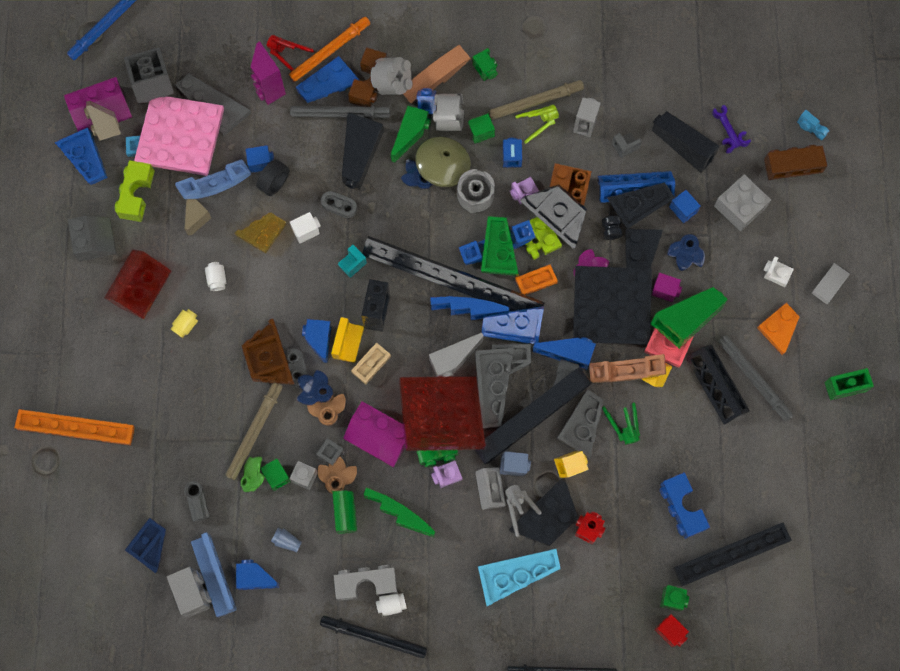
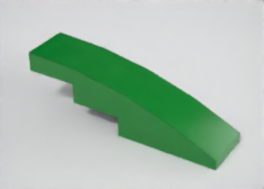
M369 488L365 489L364 498L381 503V512L398 517L396 521L397 526L433 538L435 537V531L407 507L384 494Z

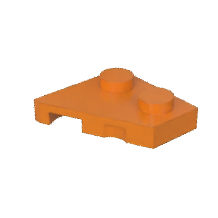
M785 303L760 324L757 329L783 355L788 348L799 320V315Z

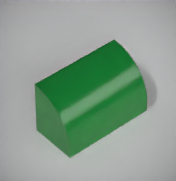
M332 491L337 534L357 532L354 492Z

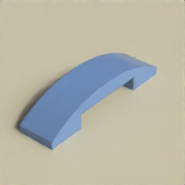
M241 159L227 164L223 171L197 180L190 177L176 182L175 186L184 199L204 198L237 185L249 177L251 172Z

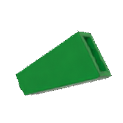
M712 287L657 312L651 325L680 349L723 309L728 299L722 292Z

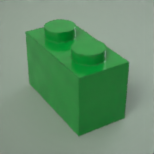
M868 368L833 376L824 382L830 401L865 393L874 387Z

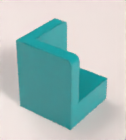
M352 245L348 248V255L338 263V266L351 278L367 264L366 257Z

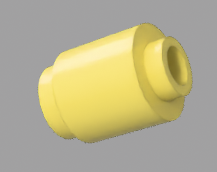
M189 309L187 311L182 310L172 323L171 330L183 338L190 333L198 322L195 319L197 315Z

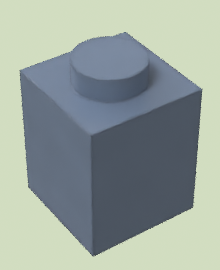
M504 452L501 454L500 474L524 476L527 474V471H530L531 461L528 460V454Z

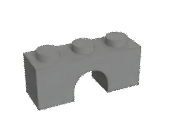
M390 565L378 566V570H370V567L359 568L358 572L350 573V570L338 571V575H334L336 600L358 599L357 588L365 581L372 582L375 585L377 596L397 593L395 569L390 568Z

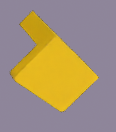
M341 317L331 352L332 357L355 363L364 327L351 324L347 318Z

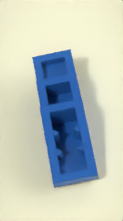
M452 296L430 298L431 310L450 308L451 315L470 313L471 320L484 319L485 315L509 312V307L481 299Z

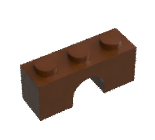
M366 47L360 62L361 71L371 75L372 67H375L377 63L375 61L379 58H387V53ZM371 76L365 81L354 79L348 94L349 103L362 107H371L372 103L376 102L378 96L377 88H374L372 85Z

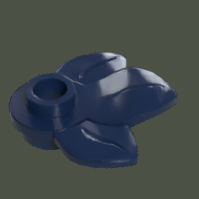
M406 160L405 168L407 174L403 175L401 180L408 186H418L421 189L430 188L433 184L421 181L424 178L417 169L416 161Z
M688 234L683 236L680 241L672 243L668 249L667 255L676 257V263L680 271L687 269L692 263L699 267H702L704 264V251L699 247V240L694 235ZM688 240H691L693 242L692 247H688L686 245V242Z
M316 370L313 376L303 375L298 377V384L303 390L297 397V401L300 403L313 405L318 401L327 402L332 398L333 390L328 385V377L322 371ZM321 390H326L327 393L322 395L319 392Z

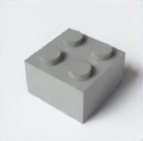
M744 174L717 199L714 207L741 232L767 208L771 199Z
M187 567L167 576L181 615L189 618L211 608L209 603L212 600L208 591H205L202 586L205 582L201 572Z

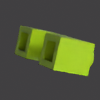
M129 160L128 166H125L124 182L119 187V201L117 200L115 203V211L120 219L142 222L146 204L142 198L134 197V192L140 187H151L155 172L151 164Z

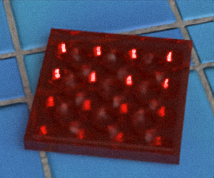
M400 377L399 388L406 451L474 450L485 448L476 377Z

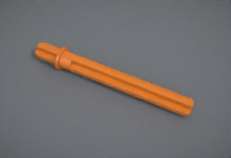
M363 17L355 24L351 23L350 27L289 73L290 78L293 81L299 80L355 36H360V32L371 24L369 19Z

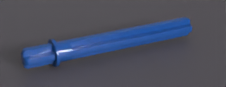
M120 0L80 40H76V44L67 52L68 56L72 60H76L84 51L87 52V48L136 0Z

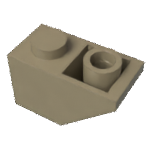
M92 101L86 102L84 111L87 119L91 118L93 135L98 136L99 141L121 134V128L113 111Z

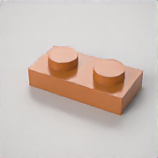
M551 264L515 278L521 294L524 295L558 283Z

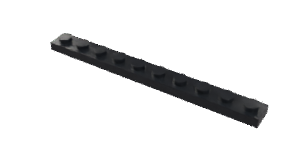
M368 236L362 252L364 256L471 297L507 306L509 311L542 307L545 302L376 238Z

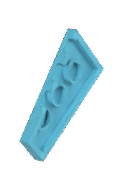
M551 549L478 566L486 606L561 569L557 550Z

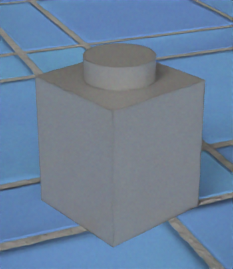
M298 461L290 481L293 484L310 490L318 472L315 468Z

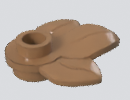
M321 390L319 393L324 395L327 392L326 390ZM344 394L337 395L336 397L332 395L329 401H318L313 405H307L309 413L312 416L318 417L323 425L330 426L337 421L338 414L344 410L346 399ZM327 413L332 415L330 419H325Z
M341 457L338 458L333 466L330 464L329 466H318V477L325 483L327 491L333 494L332 491H343L345 485L351 484L357 475V467L350 466L346 468ZM335 481L339 482L337 488L332 487V483Z

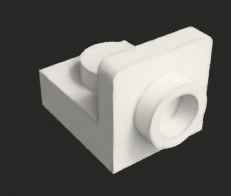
M775 256L772 261L768 260L766 263L764 278L785 287L793 272V268L777 262L778 257Z

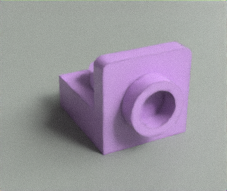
M529 177L518 184L513 182L510 193L512 198L518 200L521 205L522 202L520 200L522 197L539 190L532 178Z
M455 461L440 467H433L434 473L431 476L435 485L439 484L440 488L462 480Z

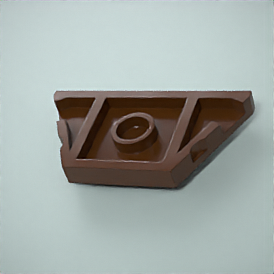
M270 319L268 321L269 324L263 330H258L251 339L242 345L251 379L253 382L295 384L275 321Z

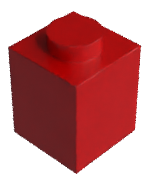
M672 614L668 615L654 629L671 647L676 645L680 647L688 639L686 634L689 631Z

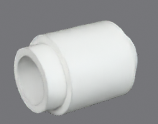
M219 262L209 263L208 267L205 268V274L210 291L224 290L225 284H227L224 266L219 265Z
M397 592L379 596L380 601H376L378 613H382L383 616L400 613L402 610L407 609L403 593L398 594Z

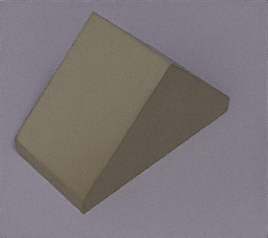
M187 199L185 231L188 235H193L211 219V216L196 199Z

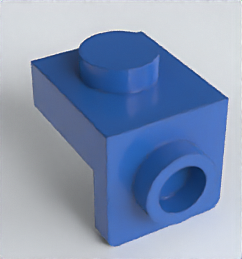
M430 88L418 90L416 96L418 108L429 111V114L437 111V105H435V94H437V91H432Z

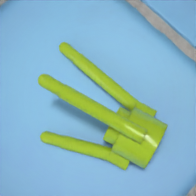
M555 105L515 116L516 118L526 116L530 118L540 115L544 122L547 121L544 126L524 141L525 144L546 128L555 124L554 119L559 118Z

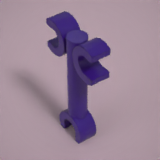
M722 105L721 111L723 113H718L716 108L713 109L712 115L716 119H720L729 138H725L721 143L722 145L729 144L731 146L726 150V153H732L734 148L740 146H748L751 140H742V137L747 132L742 131L737 137L726 116L727 107Z

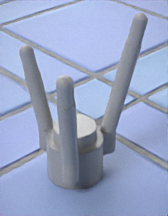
M513 485L505 493L508 498L506 501L509 506L515 536L519 537L513 505L517 507L520 514H523L521 504L525 499L539 515L541 511L528 497L525 490L521 491L518 485Z

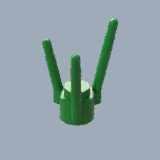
M632 403L634 426L631 425L627 408H623L627 428L622 429L623 433H621L606 407H602L606 417L618 434L620 442L624 441L625 445L640 441L639 436L641 435L638 428L636 403Z

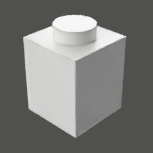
M310 212L290 221L291 228L299 243L320 234L318 229L321 227L316 216L312 217Z

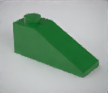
M407 106L391 152L392 162L395 163L424 135L425 130H429L431 124L429 111Z

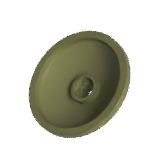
M434 137L426 140L421 144L416 154V166L419 173L425 180L436 186L452 187L458 185L461 175L470 170L471 162L466 149L457 141L447 137Z

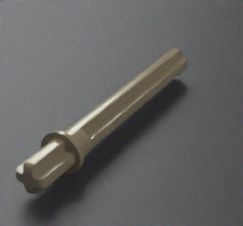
M578 80L569 84L564 83V85L491 109L489 110V116L494 120L560 97H570L572 93L584 89L583 82Z
M272 383L267 395L263 396L264 400L226 472V477L232 480L237 478L274 404L278 403L276 400L283 388L281 384Z

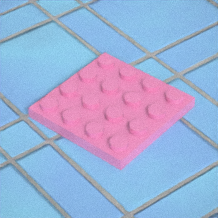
M168 96L152 99L149 101L134 161L149 163L152 167L208 176L224 107L222 105Z

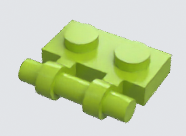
M536 217L529 220L538 242L533 244L530 241L525 244L528 254H531L533 259L540 257L538 253L540 249H542L544 255H547L562 247L556 233L541 219Z

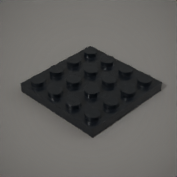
M575 266L573 338H588L592 340V343L648 345L651 323L652 269Z

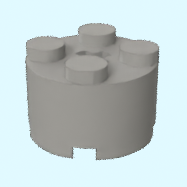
M401 57L379 58L375 61L377 63L371 70V82L373 87L377 88L379 94L400 95L412 88L411 63L409 60Z
M435 94L437 111L433 112V120L436 122V130L462 131L464 124V110H462V105H460L464 104L462 94Z
M472 169L461 175L457 185V198L464 209L470 213L481 212L490 207L494 201L495 183L490 174L485 171Z

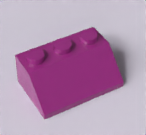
M261 42L256 43L251 63L252 75L250 76L257 90L258 98L261 101L264 100L269 105L286 95L279 68Z
M117 77L64 95L78 132L85 128H89L92 132L91 125L93 123L91 118L87 119L84 111L87 101H92L113 111L118 123L133 118Z
M361 401L351 418L343 439L394 468L413 436V430Z

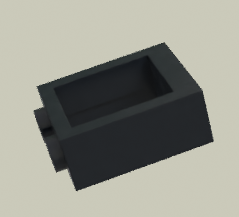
M369 279L361 315L364 329L383 332L390 301L388 282Z

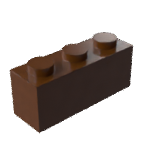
M809 145L799 149L798 147H792L784 151L775 149L770 151L764 159L768 180L823 173L827 167L823 145Z

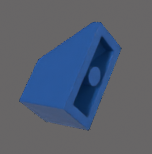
M307 319V324L303 325L302 336L305 337L307 344L323 363H327L331 323L330 321Z
M242 560V564H236V588L238 590L279 588V583L260 565L254 563V560Z

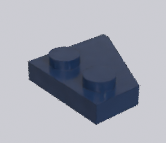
M149 518L125 551L154 573H157L166 529Z

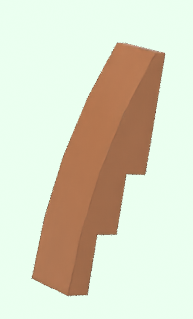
M458 45L412 79V88L407 90L404 96L414 105L418 101L416 97L418 90L430 88L433 91L440 83L448 81L471 58Z

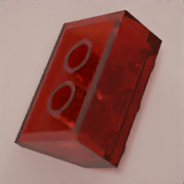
M132 250L104 298L120 309L144 319L169 277L171 270L144 251Z

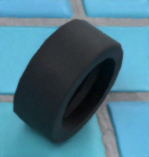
M277 159L272 160L259 175L256 184L257 189L267 196L275 195L286 182L290 171L289 167Z

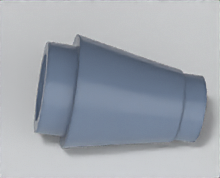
M278 528L271 540L275 544L274 546L296 553L302 543L284 528L283 530Z

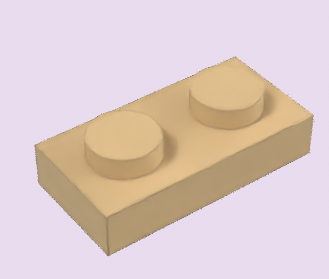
M376 343L351 370V373L366 385L390 359L391 354Z

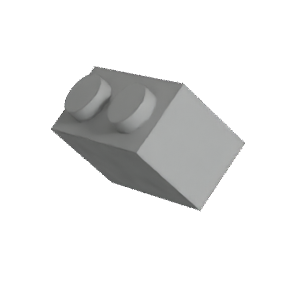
M582 98L576 116L574 133L591 138L600 102L593 98Z

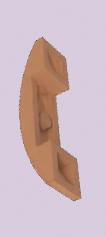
M664 354L616 362L589 363L590 380L592 383L637 380L666 374Z

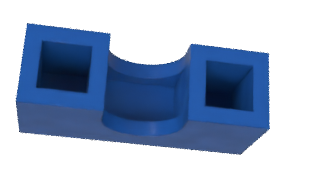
M685 472L660 484V493L664 499H667L670 505L668 506L669 513L672 517L676 518L678 523L676 527L681 536L683 535L687 539L710 528L702 509L696 512H689L682 505L683 496L693 491Z

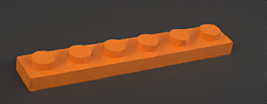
M19 409L14 428L22 431L131 446L135 426Z

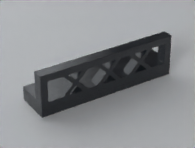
M712 345L703 346L686 357L724 425L750 412ZM699 354L703 359L702 367L697 366L693 359ZM705 372L711 373L713 376L712 384L707 383L704 379ZM715 389L721 390L723 394L722 400L715 398ZM724 406H729L734 415L727 418L723 412Z

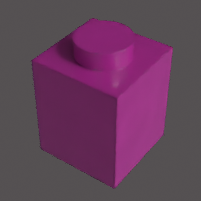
M659 273L651 295L673 302L675 297L679 298L682 287L679 285L681 280Z

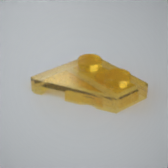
M270 212L260 220L250 223V226L245 229L237 230L235 235L266 254L287 224L286 221Z

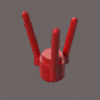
M271 35L267 41V48L271 49L270 54L276 56L291 71L295 69L278 54V52H283L285 46L291 49L296 47L311 53L314 52L311 48L287 41L276 35Z

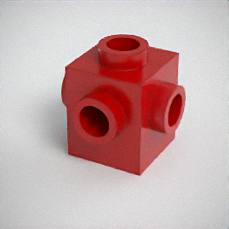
M593 511L591 513L587 512L585 516L580 515L576 526L579 528L575 536L593 545L596 538H601L606 529L603 527L605 521L601 519L602 516Z

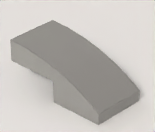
M834 263L812 294L828 304L850 274Z

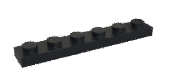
M784 522L676 566L673 569L682 587L792 541Z

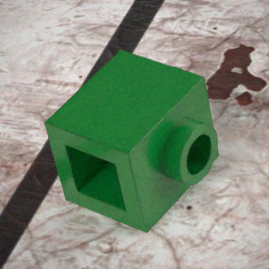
M670 585L664 587L660 607L678 612L682 611L684 607L687 608L689 596L686 589Z

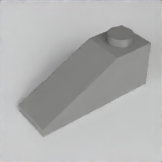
M477 334L429 354V360L437 379L442 378L446 380L454 376L453 373L457 372L483 342V334Z

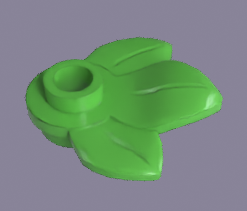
M249 457L244 466V476L241 480L244 492L255 491L264 481L265 476L260 473L262 457Z

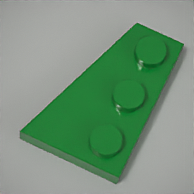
M488 216L481 267L482 273L519 276L507 218Z

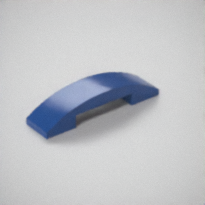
M529 220L512 226L510 230L514 249L536 238ZM485 240L478 243L474 241L459 247L465 265L482 261Z

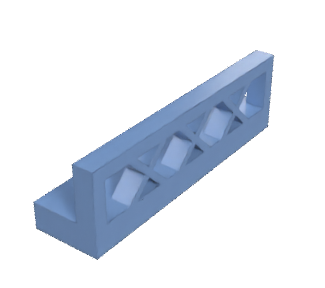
M206 532L201 534V538L191 541L207 591L212 600L216 617L219 618L237 609L212 537Z

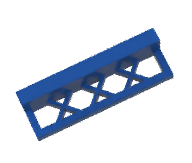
M671 171L598 176L600 203L609 202L607 198L664 182L675 197V179Z

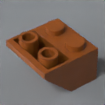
M555 164L550 187L559 184L584 206L592 171Z

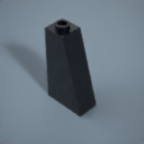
M668 111L663 115L659 114L654 119L652 131L700 173L713 162L720 148L718 144Z
M352 113L347 115L342 181L348 188L361 189L384 133V127L382 123Z

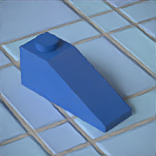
M572 338L535 343L532 352L559 361L561 359L579 364L580 368L587 370L596 344L592 343V340L588 338Z

